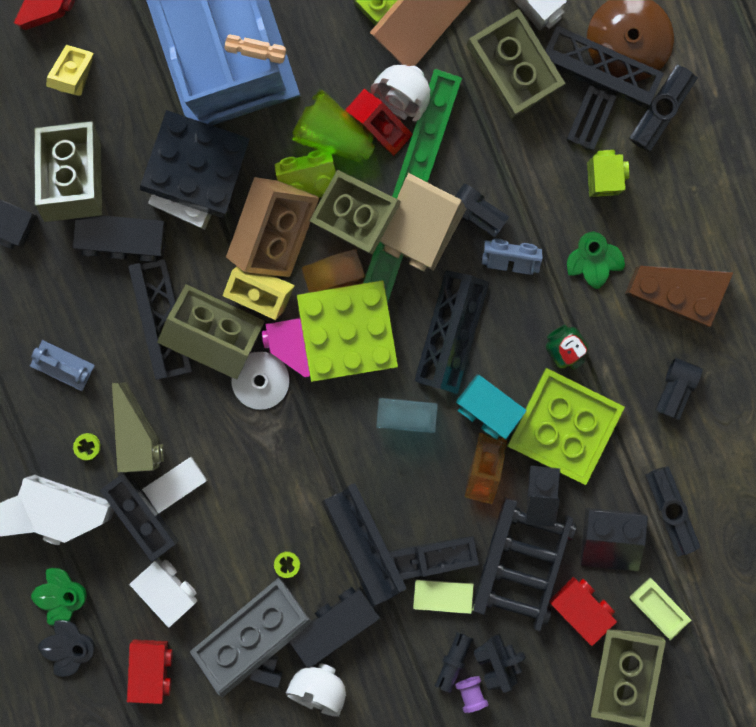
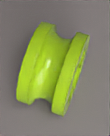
M90 433L80 435L74 442V453L82 460L93 459L100 451L99 439ZM82 439H85L87 442L93 441L95 447L91 448L94 451L92 454H88L87 451H80L79 446L83 445L80 443Z
M292 552L280 553L274 561L276 573L283 578L293 577L300 568V561ZM287 556L293 558L292 565L295 569L289 573V570H287V573H284L280 570L282 564L279 561L282 557H285V560H287Z

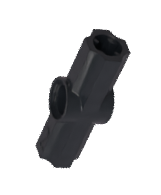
M677 64L628 139L639 148L650 152L671 119L676 115L678 108L698 77L687 68ZM663 101L669 105V115L663 116L657 112V102Z
M669 466L661 467L645 474L658 508V515L664 523L676 556L687 555L701 548L689 519L687 506L682 501ZM676 503L679 506V514L677 517L669 519L666 516V508L668 505Z

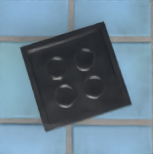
M166 110L139 190L224 219L250 138Z

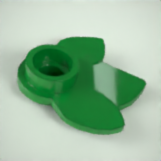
M595 231L584 234L579 240L578 248L567 259L568 274L575 276L583 273L587 283L595 289H599L605 284L609 276V270L621 271L625 267L624 257L619 248L607 244L605 237ZM592 242L598 243V248L595 251H589V245Z
M49 568L46 570L47 583L35 588L31 594V599L36 606L48 610L47 623L54 626L56 620L69 621L73 612L85 604L87 593L81 584L71 581L66 571L60 568ZM68 592L73 594V601L70 600Z

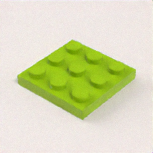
M383 280L297 295L311 382L398 367Z
M545 368L526 407L527 411L520 419L507 446L550 468H560V473L586 485L625 407Z

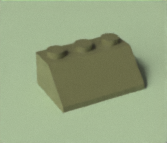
M520 9L515 10L472 36L466 44V47L511 120L565 85L564 80Z
M186 284L166 319L157 343L237 380L265 321Z
M607 629L591 717L638 727H650L666 643L664 637L635 631Z

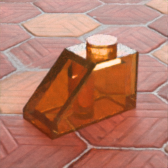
M356 248L301 267L309 293L329 290L365 278Z
M479 433L468 475L465 498L493 504L501 479L507 439L498 437L496 440L491 435Z

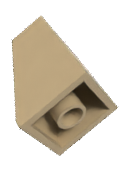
M408 173L397 197L401 203L380 242L385 245L383 251L396 258H399L401 254L410 258L409 264L423 272L426 268L434 271L463 217L466 207L462 200Z

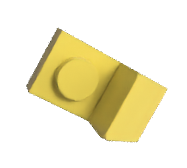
M66 45L47 76L46 86L57 89L60 92L81 96L94 53Z

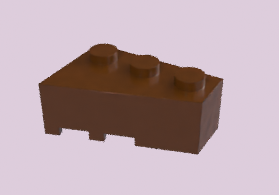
M638 266L635 268L625 294L700 326L711 327L733 272Z

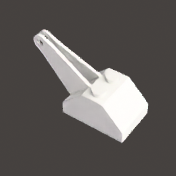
M33 475L23 479L18 496L0 503V537L36 532L44 535V541L60 545V542L65 543L111 520L114 510L104 498Z

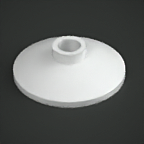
M267 352L250 353L238 379L232 378V388L236 397L244 405L253 409H268L277 405L285 397L289 388V373L285 364L273 354ZM257 375H262L265 378L263 386L255 384L254 379Z

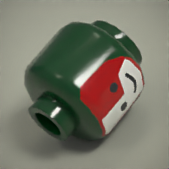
M563 325L547 336L548 341L545 348L557 367H570L571 370H574L586 361L584 356L588 353L589 346L575 327Z

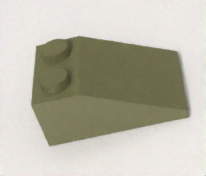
M337 170L309 221L373 255L401 201Z
M112 383L117 472L150 471L159 468L160 463L165 460L164 445L159 444L158 436L127 383Z

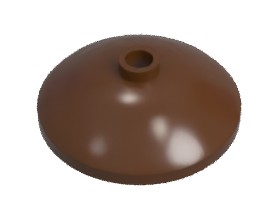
M609 0L593 15L588 26L586 39L660 71L672 53L674 32L666 12L652 0ZM628 31H636L638 38L631 40L628 37ZM588 49L593 63H601L598 52ZM604 55L605 61L611 59V57ZM620 61L607 64L610 74L616 78L628 74L624 63ZM603 66L598 68L599 70L605 72ZM630 66L632 72L638 71V69ZM644 72L634 76L636 82L651 77V75ZM630 78L623 80L625 82H631Z

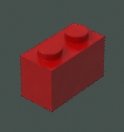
M573 576L549 602L593 646L607 632V629H610L617 623L612 617L615 611L604 599L599 603L592 596L595 590L584 579L578 582Z
M134 639L130 643L127 702L162 704L166 696H170L171 678L166 677L167 667L172 666L173 650L168 649V641Z

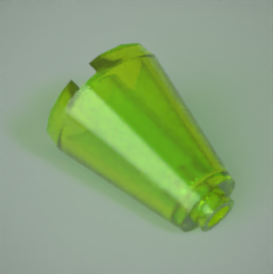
M319 89L312 97V100L316 101L315 104H311L309 107L306 106L292 134L294 136L291 137V140L352 161L360 162L362 159L367 160L375 148V145L372 144L373 137L322 89Z

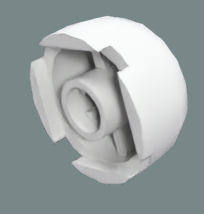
M393 65L388 67L376 78L371 86V93L374 95L377 92L380 100L396 117L403 120L407 116L414 117L412 121L419 120L430 102L431 89L424 77V73L416 66Z
M321 663L318 668L306 667L297 672L286 692L290 699L305 707L321 709V713L338 717L346 696L342 680L334 675L336 670Z

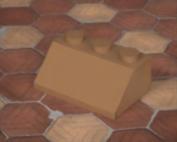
M254 177L226 258L243 272L290 277L310 224L309 220L315 211L319 198L277 180Z

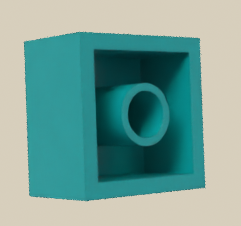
M477 374L456 401L461 406L458 409L461 414L472 422L475 418H478L484 423L481 429L496 440L499 436L506 439L527 411Z

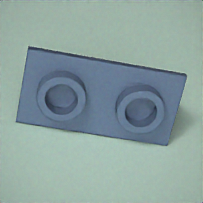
M498 238L492 239V241L485 240V253H483L481 264L487 265V268L507 271L508 262L513 261V272L533 275V272L539 273L542 262V249H538L537 246L529 243H522L520 246L509 244L506 240Z
M42 340L39 348H35L31 356L33 360L30 365L80 391H83L95 366Z

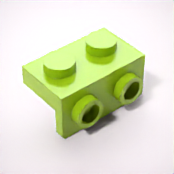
M315 150L307 156L299 158L287 157L274 164L278 181L313 194L318 198L323 197L336 173L330 150Z

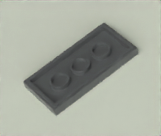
M278 577L193 648L190 653L217 694L223 698L307 628L312 621L284 582Z

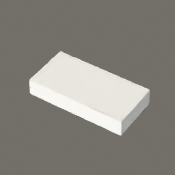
M190 457L142 490L156 511L160 513L206 482L207 479L193 458Z

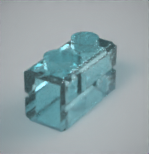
M379 398L376 428L435 433L438 404Z

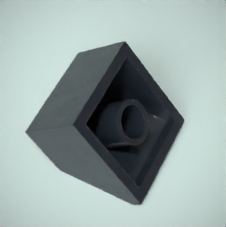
M586 508L580 565L639 571L646 541L648 516L637 512Z

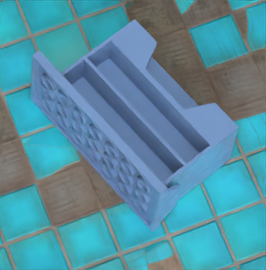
M146 0L186 117L209 125H215L300 96L287 54L285 55L284 62L279 64L271 62L268 58L261 60L243 56L241 52L234 54L225 50V41L229 34L240 36L242 40L249 38L267 42L270 44L269 46H273V44L284 46L269 0Z

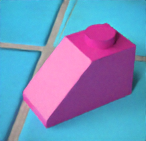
M301 318L266 324L267 330L262 331L264 348H270L271 354L302 376H310Z

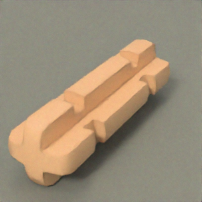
M231 34L227 36L225 41V50L234 54L241 52L243 56L261 60L268 58L271 62L279 64L284 62L286 48L281 45L273 44V46H269L270 44L267 42L249 38L242 40L240 36Z

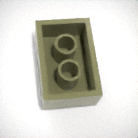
M92 121L35 128V206L44 222L102 215L101 139Z

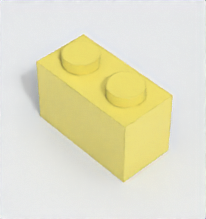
M235 267L231 272L223 296L276 320L285 311L294 285L273 275L243 272L239 267Z

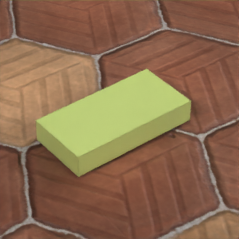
M651 578L629 597L670 640L691 621Z
M415 579L413 609L471 614L474 584Z

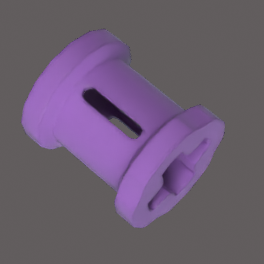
M480 676L470 677L455 684L456 689H460L465 704L463 707L464 713L474 712L489 705L488 701L483 698L479 686L481 682Z

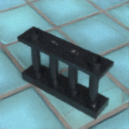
M504 497L472 604V610L484 614L486 607L491 609L494 606L534 618V629L541 631L542 624L547 625L551 615V608L548 607L567 540H573L576 524H572L573 518L565 515L563 524L555 522V527L525 524L526 513L521 512L520 508L516 507L517 501ZM518 522L558 534L559 538L555 551L513 540L512 536L508 535L510 525H516ZM510 550L550 562L551 565L547 578H539L504 567V564L499 563L502 552L507 553ZM502 578L542 590L538 607L495 595L496 592L491 591L494 579L499 581Z

